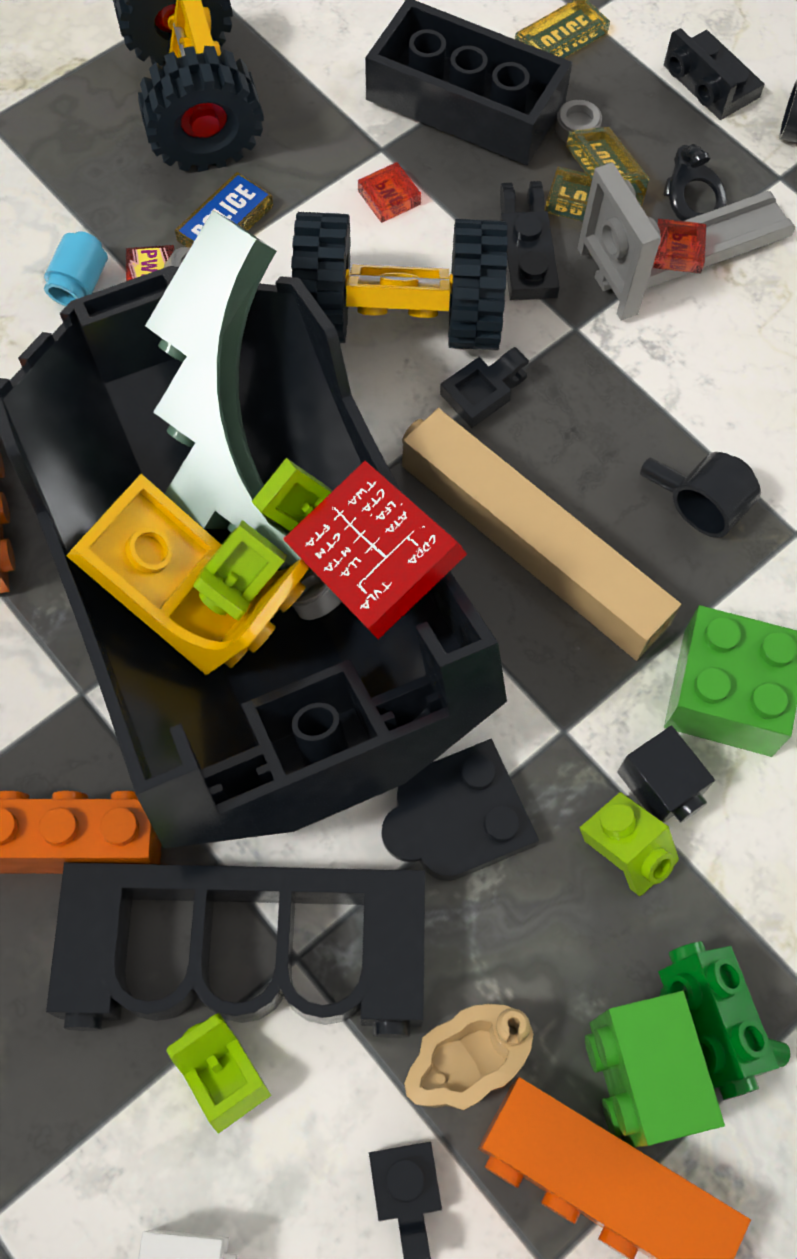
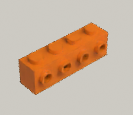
M0 791V874H63L64 862L160 865L161 842L143 810L135 791H116L111 793V799H88L87 794L77 791H57L52 794V799H30V795L23 792Z

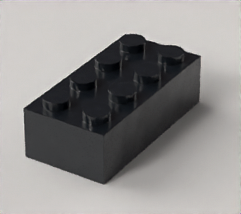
M405 0L365 57L366 100L528 166L555 122L558 111L566 102L572 61L419 1Z

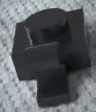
M516 347L507 351L490 366L478 357L440 384V395L473 428L510 401L511 388L516 387L527 378V373L522 368L529 363V360Z
M431 1142L369 1152L378 1221L398 1218L403 1259H431L423 1214L442 1210Z

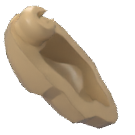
M498 1004L475 1005L461 1010L452 1020L436 1026L422 1037L419 1056L410 1067L404 1083L406 1096L416 1105L423 1107L439 1108L449 1106L465 1110L480 1102L490 1091L503 1089L523 1067L531 1051L534 1034L529 1018L519 1009Z

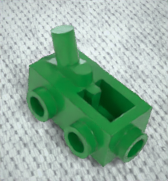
M699 941L670 951L668 954L672 965L658 971L663 984L660 996L684 990L714 1090L719 1089L723 1101L758 1090L759 1086L755 1077L786 1066L790 1059V1048L784 1042L767 1037L732 947L726 946L706 950L703 941Z

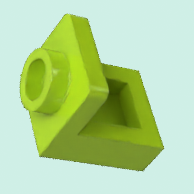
M286 458L251 502L262 514L291 531L332 490Z
M242 520L201 569L193 586L200 592V599L209 609L223 616L228 613L239 621L247 612L250 602L285 562L287 555Z
M621 792L579 827L584 841L624 872L630 890L638 896L643 895L654 884L664 881L679 860L669 826Z
M219 1013L214 1014L204 1022L190 1027L180 1039L167 1048L169 1057L183 1074L207 1120L218 1134L272 1096L241 1043Z

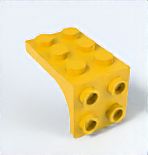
M142 474L136 478L66 555L205 675H208L222 664L232 668L248 650L254 653L264 644L276 628L270 620L279 609L282 612L289 609L304 592L306 586L300 580L309 569V566L302 559H299L289 568L276 571L250 602L247 612L239 621L228 613L224 616L215 613L202 602L199 597L200 592L194 588L193 584L201 569L222 544Z

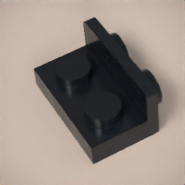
M681 28L671 33L663 66L719 120L760 98L765 83L707 29L692 38Z

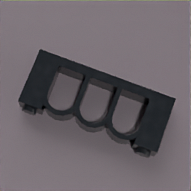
M64 862L46 1012L59 1019H65L64 1029L102 1030V1020L121 1019L122 1006L138 1017L160 1021L176 1018L192 1008L199 998L214 1013L221 1014L223 1019L244 1023L260 1020L278 1007L285 997L291 1009L310 1022L323 1025L344 1022L361 1010V1026H373V1036L385 1038L410 1037V1027H422L425 871ZM132 900L194 901L187 972L176 991L163 999L152 1001L136 999L132 996L126 984L125 969ZM214 902L279 903L276 964L272 981L263 993L250 1001L240 1003L224 1001L214 995L210 988L208 972ZM295 903L364 905L363 955L359 983L349 996L338 1003L320 1005L309 1002L300 996L293 987L292 956Z

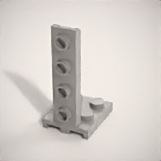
M611 162L594 169L577 249L581 256L590 253L599 267V270L595 273V279L602 291L612 288L620 301L616 314L620 320H624L638 315L645 289L793 235L795 226L782 212L772 192L766 191L659 229L656 221L646 215L637 201L632 184L628 180L623 179L614 163ZM668 233L693 236L691 249L694 237L696 236L694 248L698 247L699 253L693 271L692 267L691 270L661 267L665 258H663L660 267H658L662 258L659 257L660 254L656 253L660 243L661 246L658 253L661 252Z

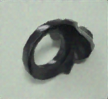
M695 144L690 146L682 145L678 148L674 158L675 167L672 177L667 179L663 192L664 196H669L671 208L681 221L704 214L692 210L685 201V186L691 181L705 182L713 189L716 197V204L713 210L724 207L727 204L726 190L721 179L711 168L704 165L710 160L709 153L703 151L701 147Z

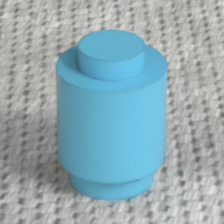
M78 231L76 233L64 234L44 274L46 281L44 286L45 293L63 306H67L70 301L92 294L108 260L107 253L102 248V243L95 236L87 232Z

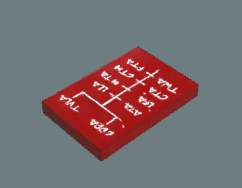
M366 461L358 466L283 538L291 549L377 639L381 638L467 555L466 551L451 535Z

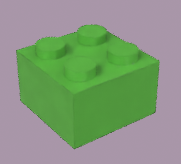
M699 605L684 631L664 728L667 729L672 725L677 732L773 757L792 736L797 707V630Z
M684 990L610 1008L589 1023L592 1033L585 1035V1045L593 1071L595 1073L603 1071L610 1097L602 1099V1106L611 1134L616 1137L621 1136V1139L632 1147H643L725 1126Z

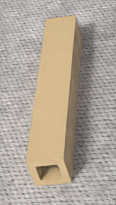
M437 408L427 419L416 420L406 430L402 438V467L637 661L671 625L682 605L679 601L440 408Z

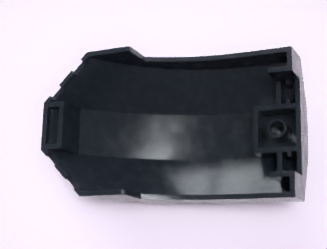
M168 266L70 301L59 313L63 323L53 334L42 332L18 357L22 368L10 380L0 378V435L6 453L37 515L98 680L135 794L164 849L300 830L407 783L507 702L498 641L451 571L379 639L367 629L343 602L328 614L312 620L300 618L293 606H291L285 612L279 609L270 620L276 628L254 653L248 650L232 668L222 664L208 675H205L66 556L140 474L145 476L165 494L192 447L179 442L168 434L166 430L170 424L153 413L183 362L163 351L158 346L162 338L145 327L179 268L175 266ZM280 276L275 282L276 285L260 283L248 312L242 337L239 361V400L249 451L263 484H266L287 458L333 491L358 466L366 461L401 491L351 395L339 337L334 325L300 278ZM228 528L226 530L205 529L220 544H223L231 534Z

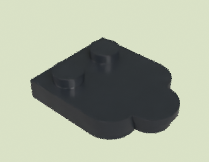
M492 738L430 763L407 783L399 786L397 789V807L387 814L381 830L383 844L393 857L404 862L420 861L427 873L434 878L444 881H452L533 848L539 842V838Z

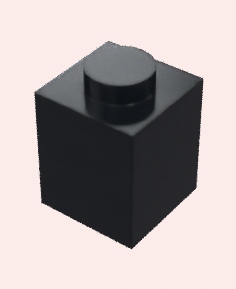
M672 725L628 754L617 771L646 811L663 823L673 816L682 823L702 809L708 803L702 795L715 781L714 777Z

